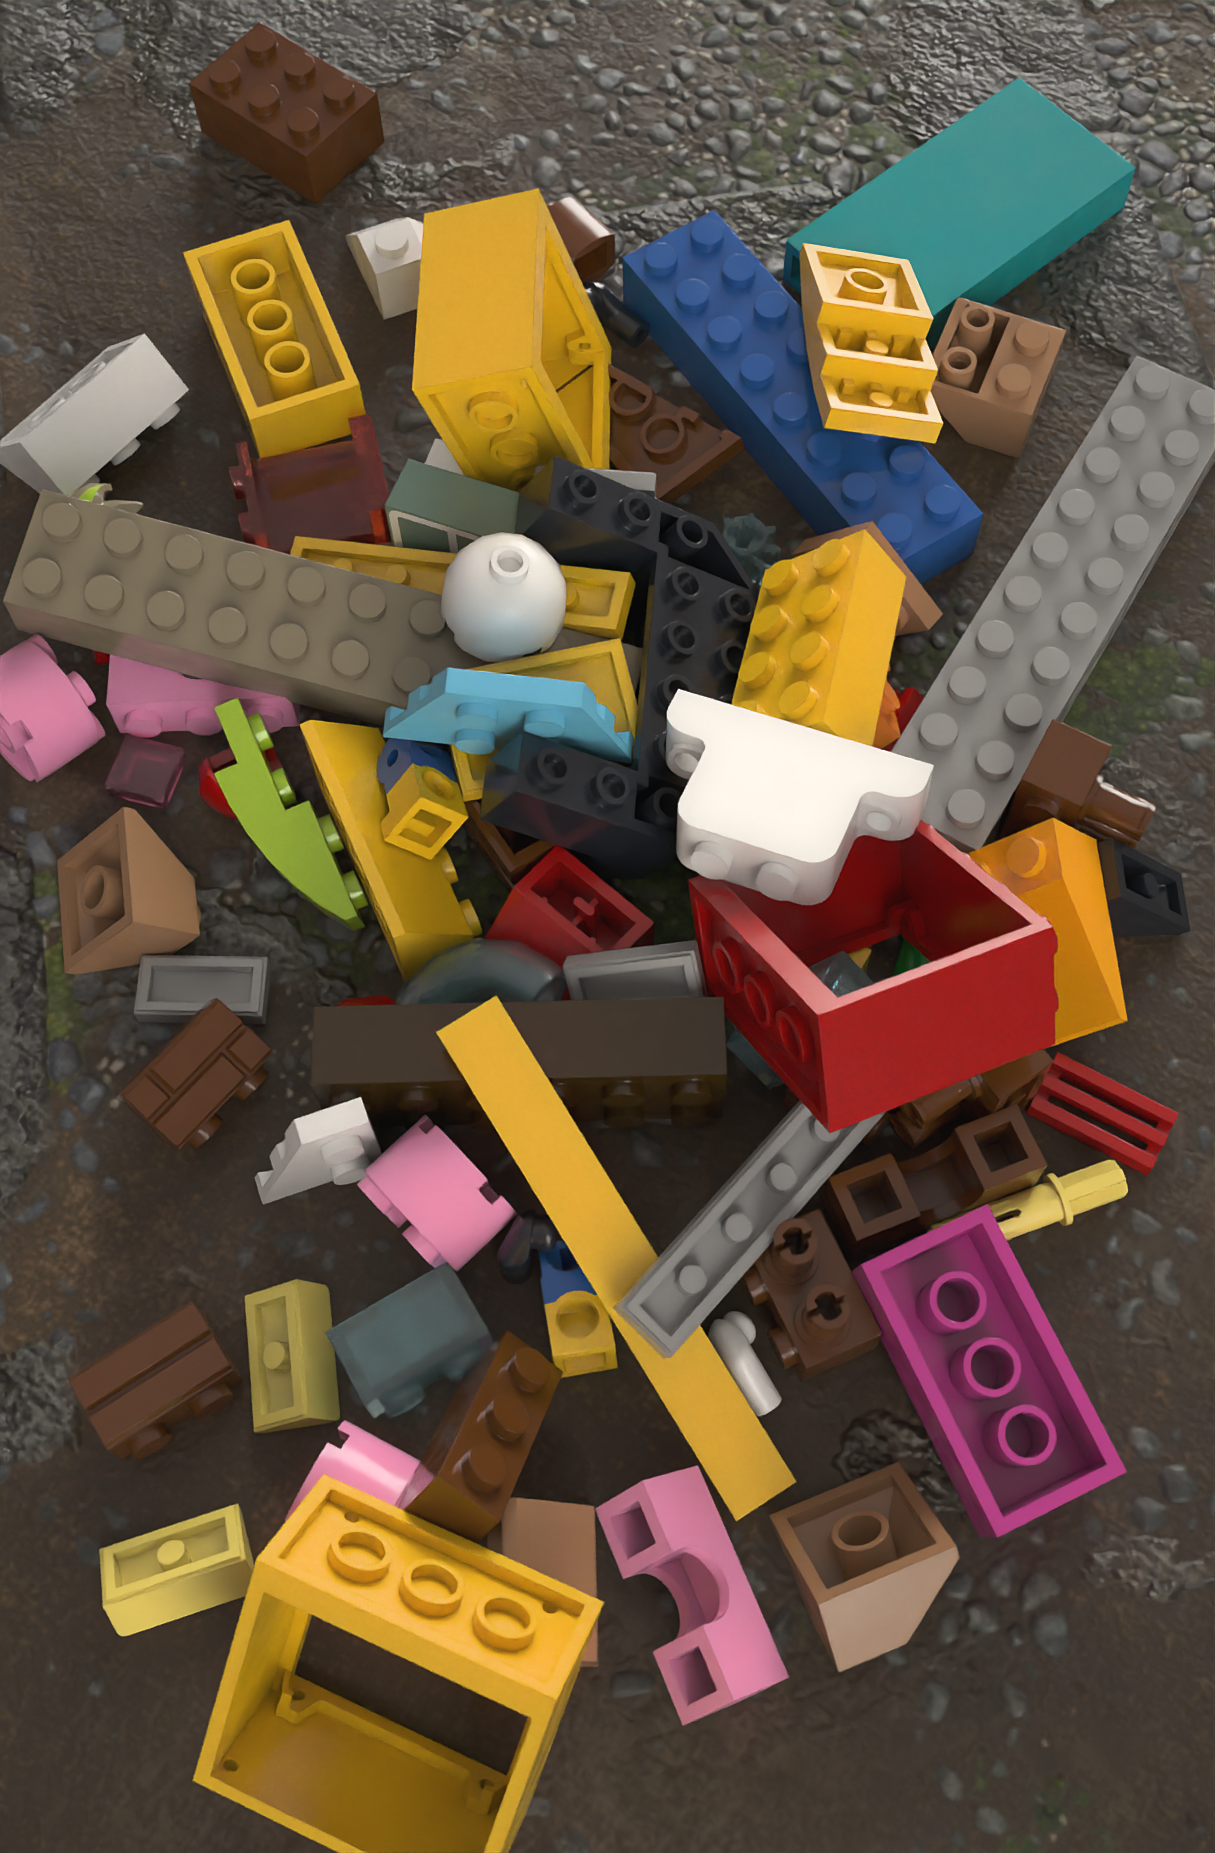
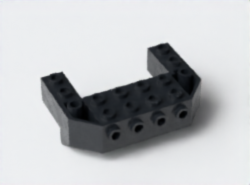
M554 456L519 492L514 534L523 535L541 544L556 561L566 565L631 573L636 585L625 629L635 632L634 646L643 648L641 673L635 692L638 709L633 765L624 767L522 731L486 761L479 820L571 849V854L600 878L643 879L677 857L678 802L689 782V779L680 777L672 772L666 763L667 709L678 689L731 705L759 591L713 522Z

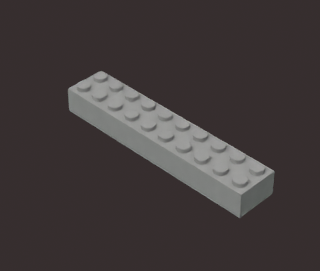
M1136 355L901 734V737L893 747L891 753L934 765L926 809L921 820L926 824L932 825L937 833L961 852L970 853L991 844L1007 818L1021 778L1052 719L1063 722L1215 462L1214 389Z

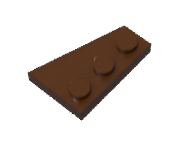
M608 363V375L611 379V390L609 392V464L614 470L656 473V499L668 504L673 503L745 449L740 436L727 429L723 431L718 430L702 421L700 414L684 405L680 408L657 396L652 387ZM589 365L583 371L578 373L576 376H574L572 379H570L568 382H566L564 385L558 388L556 392L558 393L560 390H562L564 387H566L580 375H582L591 367H593V365Z

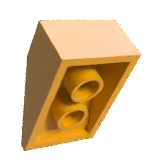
M1051 818L967 853L973 862L998 882L1004 883L1016 897L1036 913L1045 916L1055 930L1058 950L1054 955V987L1059 999V1008L1055 1013V1044L1052 1046L1128 1021L1096 839L1055 818Z

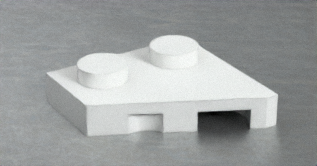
M359 1097L294 1119L284 1133L286 1138L277 1144L269 1155L273 1170L258 1172L255 1176V1181L263 1204L330 1181H334L337 1185H344L362 1180L367 1175L364 1170L382 1155L376 1133L362 1098Z

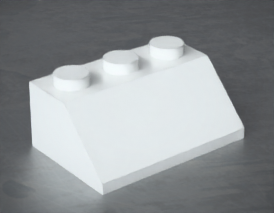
M145 334L107 347L0 440V464L38 493H41V490L44 489L70 496L83 486L90 483H99L100 479L95 473L109 461L117 465L132 455L141 445L136 437L149 425L156 430L170 421L180 411L175 402L189 389Z

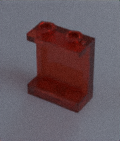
M371 414L348 418L353 439L350 441L260 459H253L251 457L247 441L235 443L239 465L229 466L236 500L246 499L248 511L238 513L244 543L290 555L295 536L374 545L392 542L385 510L389 491Z

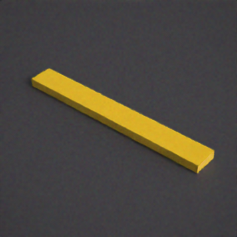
M498 997L491 998L437 1031L438 1037L735 1520L738 1521L796 1482L795 1478L700 1325L671 1358L663 1359L613 1309L656 1261L658 1256Z

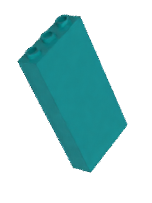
M1019 77L788 238L785 247L783 280L801 294L799 253L803 243L909 260L933 317L926 336V342L931 350L938 344L958 297L986 306L992 305L1124 208L1136 167Z

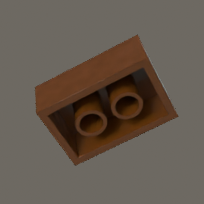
M262 22L254 26L189 82L201 132L315 204L385 142L377 92Z

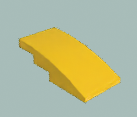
M803 243L799 254L806 349L814 393L824 428L936 443L943 426V421L930 390L938 368L926 342V336L933 317L909 260Z

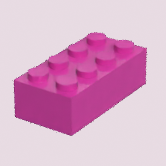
M988 1204L873 1258L852 1271L883 1333L880 1339L979 1537L998 1538L1127 1472Z

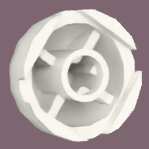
M501 532L482 536L461 549L448 567L443 582L440 614L443 622L445 623L446 620L448 627L454 632V641L465 652L483 661L495 663L523 658V655L534 653L540 648L541 653L550 648L562 630L567 598L566 582L559 564L541 544L519 534Z

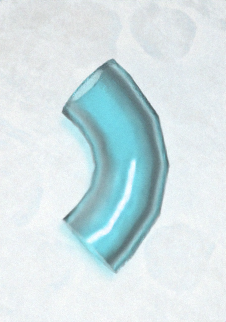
M476 938L435 953L405 981L395 995V1001L398 1005L485 1003L495 996L498 997L500 1002L559 1001L568 985L564 970L559 965L524 944L513 940Z

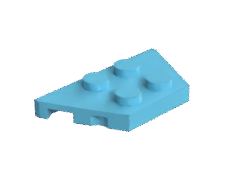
M446 668L433 677L431 684L420 686L409 693L407 710L393 706L387 708L383 737L453 744L460 751L479 755L489 754L494 749L501 750L522 731L613 762L631 763L633 735L629 731L614 732V714L605 705L596 701V695L584 682Z

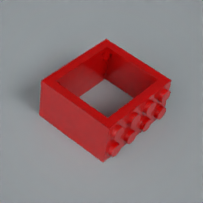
M920 820L915 828L914 834L903 840H883L870 835L857 837L852 844L830 896L818 904L801 905L788 900H775L767 897L762 892L722 879H709L702 875L688 880L696 940L708 996H724L725 1016L829 1133L1055 1044V1013L1059 1008V999L1054 987V955L1058 950V940L1052 924L1045 916L1036 913L1016 897L1004 883L998 882L974 863L968 854L961 852L943 838L932 825L926 824L922 820ZM897 935H902L931 962L838 998L809 969Z

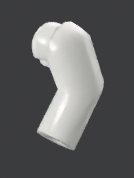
M731 1311L723 1319L713 1321L709 1329L708 1339L756 1417L762 1416L776 1408L782 1398L750 1345L756 1336L754 1323L746 1314Z

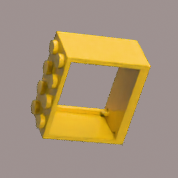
M539 188L425 213L412 391L463 474L470 478L520 492L535 477L536 465H546L554 456L583 468L609 470V392L611 390V379L608 375V363L611 365V345ZM589 365H593L590 369H588L586 372H584L582 375H580L578 378H576L574 381H572L558 393L556 392L558 388H560L562 385H564L578 373L583 371Z
M323 1474L256 1559L193 1781L338 1853H508L528 1811L604 1602ZM312 1615L528 1716L507 1776L295 1675L294 1673Z

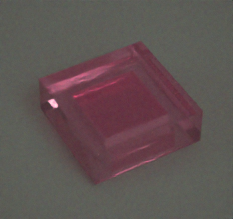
M126 734L104 787L109 796L166 810L187 756L182 747Z

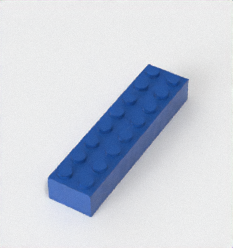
M715 210L622 257L623 304L650 325L649 335L729 431L742 438L745 450L818 536L873 521L921 585L973 555L983 513L920 441L824 428L812 383L806 349L803 310Z

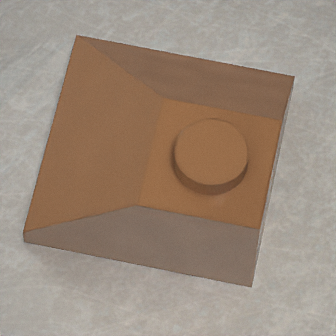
M122 807L57 860L65 973L77 975L140 964L141 955H173L200 936L201 911L197 905L195 878L135 809Z
M899 1462L769 1515L772 1527L812 1624L839 1673L907 1644L959 1560L957 1546Z

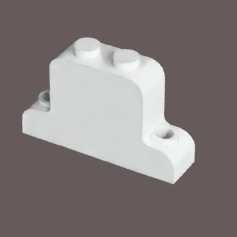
M680 689L677 690L667 709L666 763L672 772L680 777L689 779L678 802L676 854L684 866L706 878L722 879L762 892L767 897L775 900H788L801 905L818 904L830 896L852 844L857 837L870 835L890 841L906 839L914 834L915 828L925 812L934 768L932 764Z

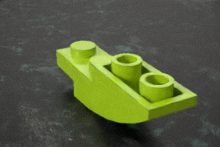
M238 697L214 707L237 761V764L218 771L214 775L228 804L246 833L278 873L301 896L324 914L353 932L365 927L358 909L369 904L354 870L343 874L334 853L344 849V845L331 815L327 814L319 818L309 800L288 809L287 806L298 801L283 767L272 771L264 750L274 747V744L260 712L249 716Z

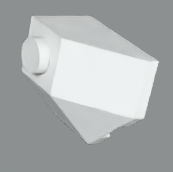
M411 218L394 219L346 235L347 244L384 320L418 308L423 223Z

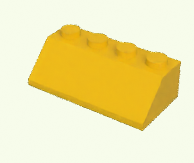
M309 720L299 724L320 790L407 988L474 962L476 954L474 937L482 934V928L470 900L465 899L458 902L450 884L458 882V876L446 848L442 847L433 859L430 860L383 840L380 822L390 810L384 788L385 784L380 783L377 778L378 759L386 744L379 728Z

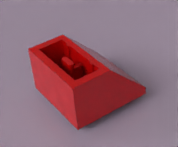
M556 845L514 886L477 950L474 961L521 1002L571 1000L563 969L567 956L654 945L655 922L566 849Z

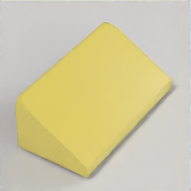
M296 1279L246 1295L245 1311L254 1433H267L321 1425L339 1420L340 1406L328 1287L323 1284Z
M238 1503L99 1549L103 1608L117 1634L120 1636H128L246 1596L254 1569L249 1541Z

